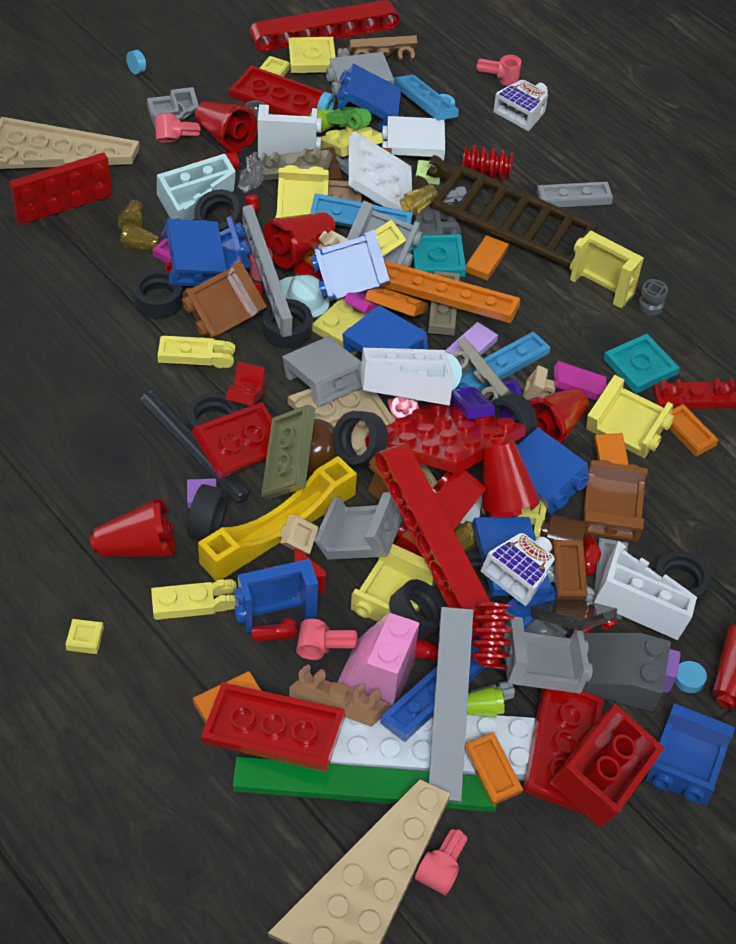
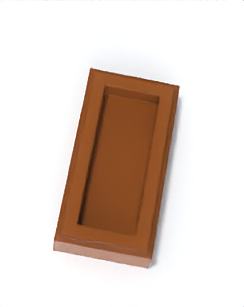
M553 540L552 555L555 558L553 569L556 600H586L588 593L583 540Z

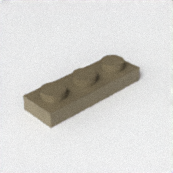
M434 271V274L457 281L460 279V273ZM431 301L428 333L454 336L457 308Z

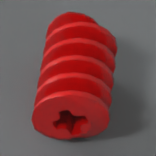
M466 145L462 165L476 171L480 170V173L485 175L489 172L490 177L494 179L499 174L500 181H504L507 175L508 178L510 177L514 152H511L508 158H505L504 150L496 156L495 148H492L490 153L486 154L485 146L482 147L480 152H477L476 145H473L470 151Z
M494 602L475 604V608L483 612L482 615L474 616L473 619L482 625V627L472 629V633L480 637V640L471 642V646L479 650L477 653L470 655V659L475 661L477 666L508 670V666L501 663L500 659L508 658L510 654L502 650L501 647L511 645V641L503 637V634L513 632V628L507 626L505 621L513 620L515 616L506 612V609L516 606Z

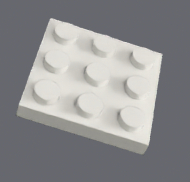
M354 131L349 136V186L354 191L362 193L374 203L380 204L383 207L413 213V201L410 195L412 191L411 166Z

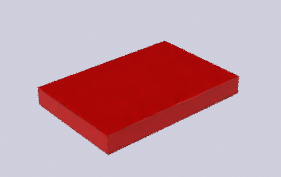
M263 402L195 426L191 433L219 479L266 461L272 417Z

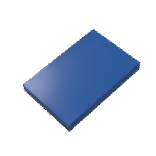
M530 517L474 518L472 522L483 564L491 550L519 533L526 534L533 541L536 540ZM548 575L534 595L549 594L551 585ZM487 577L492 596L510 595Z

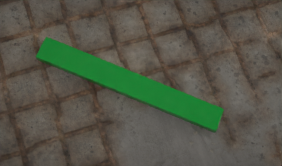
M236 757L233 792L396 804L419 780L429 783V772L330 764L328 771L325 772L272 759ZM463 775L461 803L448 802L445 808L495 812L496 804L492 806L478 776Z

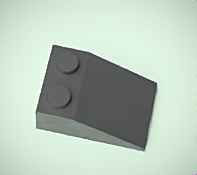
M583 633L584 640L588 641V661L593 666L591 680L589 682L586 681L583 691L653 712L663 694L671 641L643 633Z

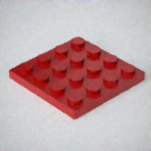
M430 402L429 405L421 409H415L412 411V414L397 418L395 422L387 425L389 435L387 446L393 447L403 442L407 443L418 463L458 474L484 459V443L489 439L490 435L503 432L507 436L513 437L514 441H517L525 436V425L516 423L510 418H497L493 416L467 419L455 406ZM370 434L365 436L366 447L369 445Z

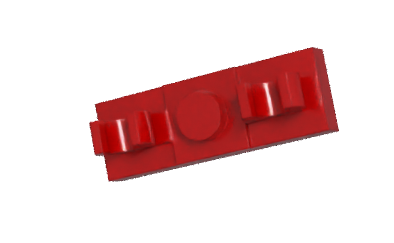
M719 378L715 379L714 382H681L678 379L676 383H667V380H663L661 384H654L653 386L655 402L663 408L668 402L673 404V409L682 404L688 409L736 408V386L733 378H730L729 382H720Z

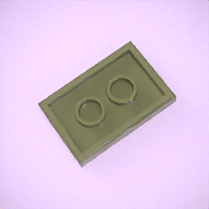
M305 405L272 418L261 497L270 500L305 488L315 407Z

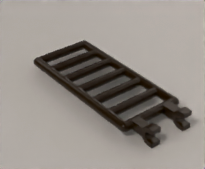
M433 155L429 161L435 167L430 166L426 175L431 177L440 176L447 179L440 189L428 184L425 178L419 175L413 180V184L416 186L411 191V196L416 198L425 197L431 200L430 205L441 212L570 268L575 258L576 252H574V249L569 257L555 250L570 226L575 224L586 229L581 238H584L590 231L596 232L598 225L593 221L469 167L458 165L454 168L447 165L436 155ZM462 175L475 181L456 207L443 202ZM484 185L497 190L478 217L465 211ZM505 195L519 200L501 227L488 221ZM528 204L540 209L541 211L524 236L510 231ZM552 214L563 219V221L545 247L532 240L548 216Z

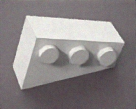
M363 348L360 373L363 390L450 406L454 375L445 350Z
M618 541L605 565L594 604L678 640L693 616L697 597L666 574L663 578L648 568L649 562L643 558L638 561L624 551L626 546Z

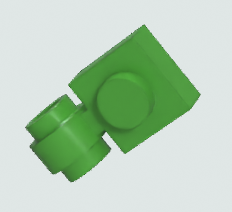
M357 107L338 108L326 114L328 123L338 124V127L350 125L351 128L357 130L368 126L371 121L370 112L367 109Z

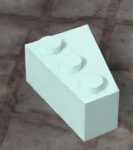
M222 154L157 175V196L171 219L193 220L195 218V206L204 194L219 189L230 192L234 191L236 171L227 156Z

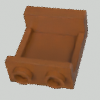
M241 260L209 280L193 288L186 289L182 294L184 297L182 299L183 306L188 313L192 312L196 318L195 326L202 337L206 336V338L212 339L260 314L267 307Z
M607 460L591 461L589 466L590 479L586 485L582 521L586 522L584 534L634 542L639 541L644 525L642 510L645 480L648 475L647 468H641L634 464H614Z

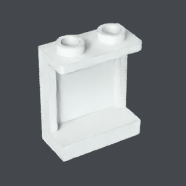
M259 105L258 158H261L262 153L272 156L274 151L282 155L303 152L304 148L307 150L314 149L315 147L321 148V137H316V132L321 133L322 118H317V109L312 108V116L272 115L269 114V105Z
M388 116L387 126H383L382 138L387 141L382 142V147L392 148V155L431 157L436 155L444 161V120Z

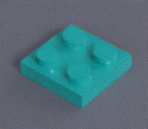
M461 234L423 235L419 246L413 247L414 269L434 274V271L460 273V277H465L466 265Z
M648 334L605 352L604 361L620 378L624 379V382L635 394L678 375L680 368Z

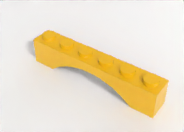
M337 456L316 469L306 481L304 489L297 490L284 503L268 514L244 525L222 527L199 541L200 565L215 581L224 579L281 542L279 536L282 527L286 526L289 516L297 515L312 523L326 514L334 497H340L342 502L353 497L356 494L357 473Z

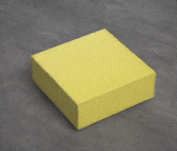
M269 56L260 69L284 77L290 69V62Z
M72 619L66 641V650L97 654L104 630L103 622Z

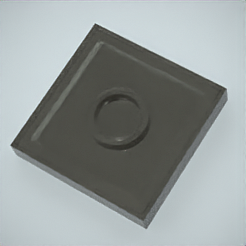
M555 599L531 606V617L583 631L617 619V608L586 600Z

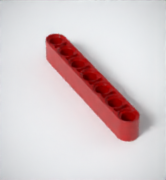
M383 0L259 21L250 27L249 33L259 51H271L288 48V38L333 37L334 40L391 30L400 23V16L390 1Z
M403 442L377 452L375 455L377 469L449 608L473 610V619L474 616L482 615L483 612L476 609L475 604L490 602L410 446ZM473 620L472 629L482 627L481 624ZM472 633V640L479 638Z

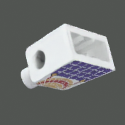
M520 80L496 93L493 112L529 131L546 110L548 99L547 87L543 83H538L534 86L525 80Z
M519 533L488 553L481 572L524 606H527L555 560L554 556L549 553L552 550L551 542L545 537H538L533 541L526 534Z

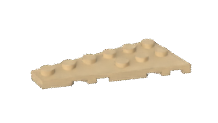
M6 117L0 118V169L57 167L103 152L108 157L109 165L133 164L139 151V141Z
M362 387L321 406L313 402L311 388L288 396V404L291 407L297 409L305 405H311L316 408L314 419L325 420L334 427L345 413L353 410L373 412L382 418L386 426L395 422V419L378 394L365 391ZM359 421L352 431V447L357 455H362L367 449L365 436L369 435V429L364 421ZM419 463L431 488H433L438 483L425 464Z
M419 780L268 932L269 937L283 944H381L450 799V793Z

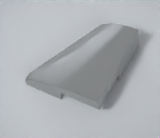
M193 87L171 90L170 96L147 98V107L154 127L156 115L174 114L181 121L196 112L199 106Z

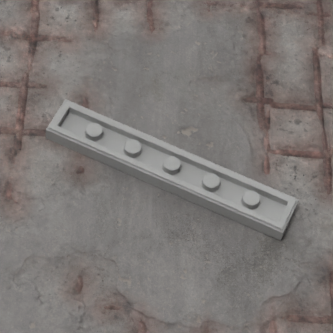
M252 205L243 206V228L246 232L280 334L283 337L291 336L292 315Z
M442 607L429 784L449 792L450 799L448 802L461 803L473 610Z

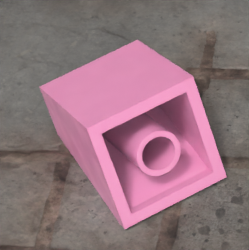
M388 613L358 638L357 646L352 649L337 683L346 684L352 689H356L361 684H364L365 694L368 696L378 689L381 692L380 700L387 702L388 708H391L399 700L414 664L419 622Z

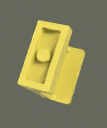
M294 165L279 168L276 218L310 214L315 193L328 195L329 171L321 167L299 169V167Z
M590 231L584 238H579L574 246V252L576 253L570 265V270H572L570 280L575 283L581 276H584L615 292L613 304L622 309L635 294L644 257Z
M614 375L588 414L586 429L595 434L623 433L625 449L645 458L650 450L655 451L662 438L660 436L662 430L670 428L675 417L672 415L673 404L668 402L663 408L624 389V379Z
M392 544L388 556L379 557L378 562L360 590L355 589L353 591L351 610L361 617L371 618L379 622L390 613L389 601L391 595L406 582L418 579L432 587L436 582L423 557ZM410 600L413 607L418 612L420 607L412 600Z

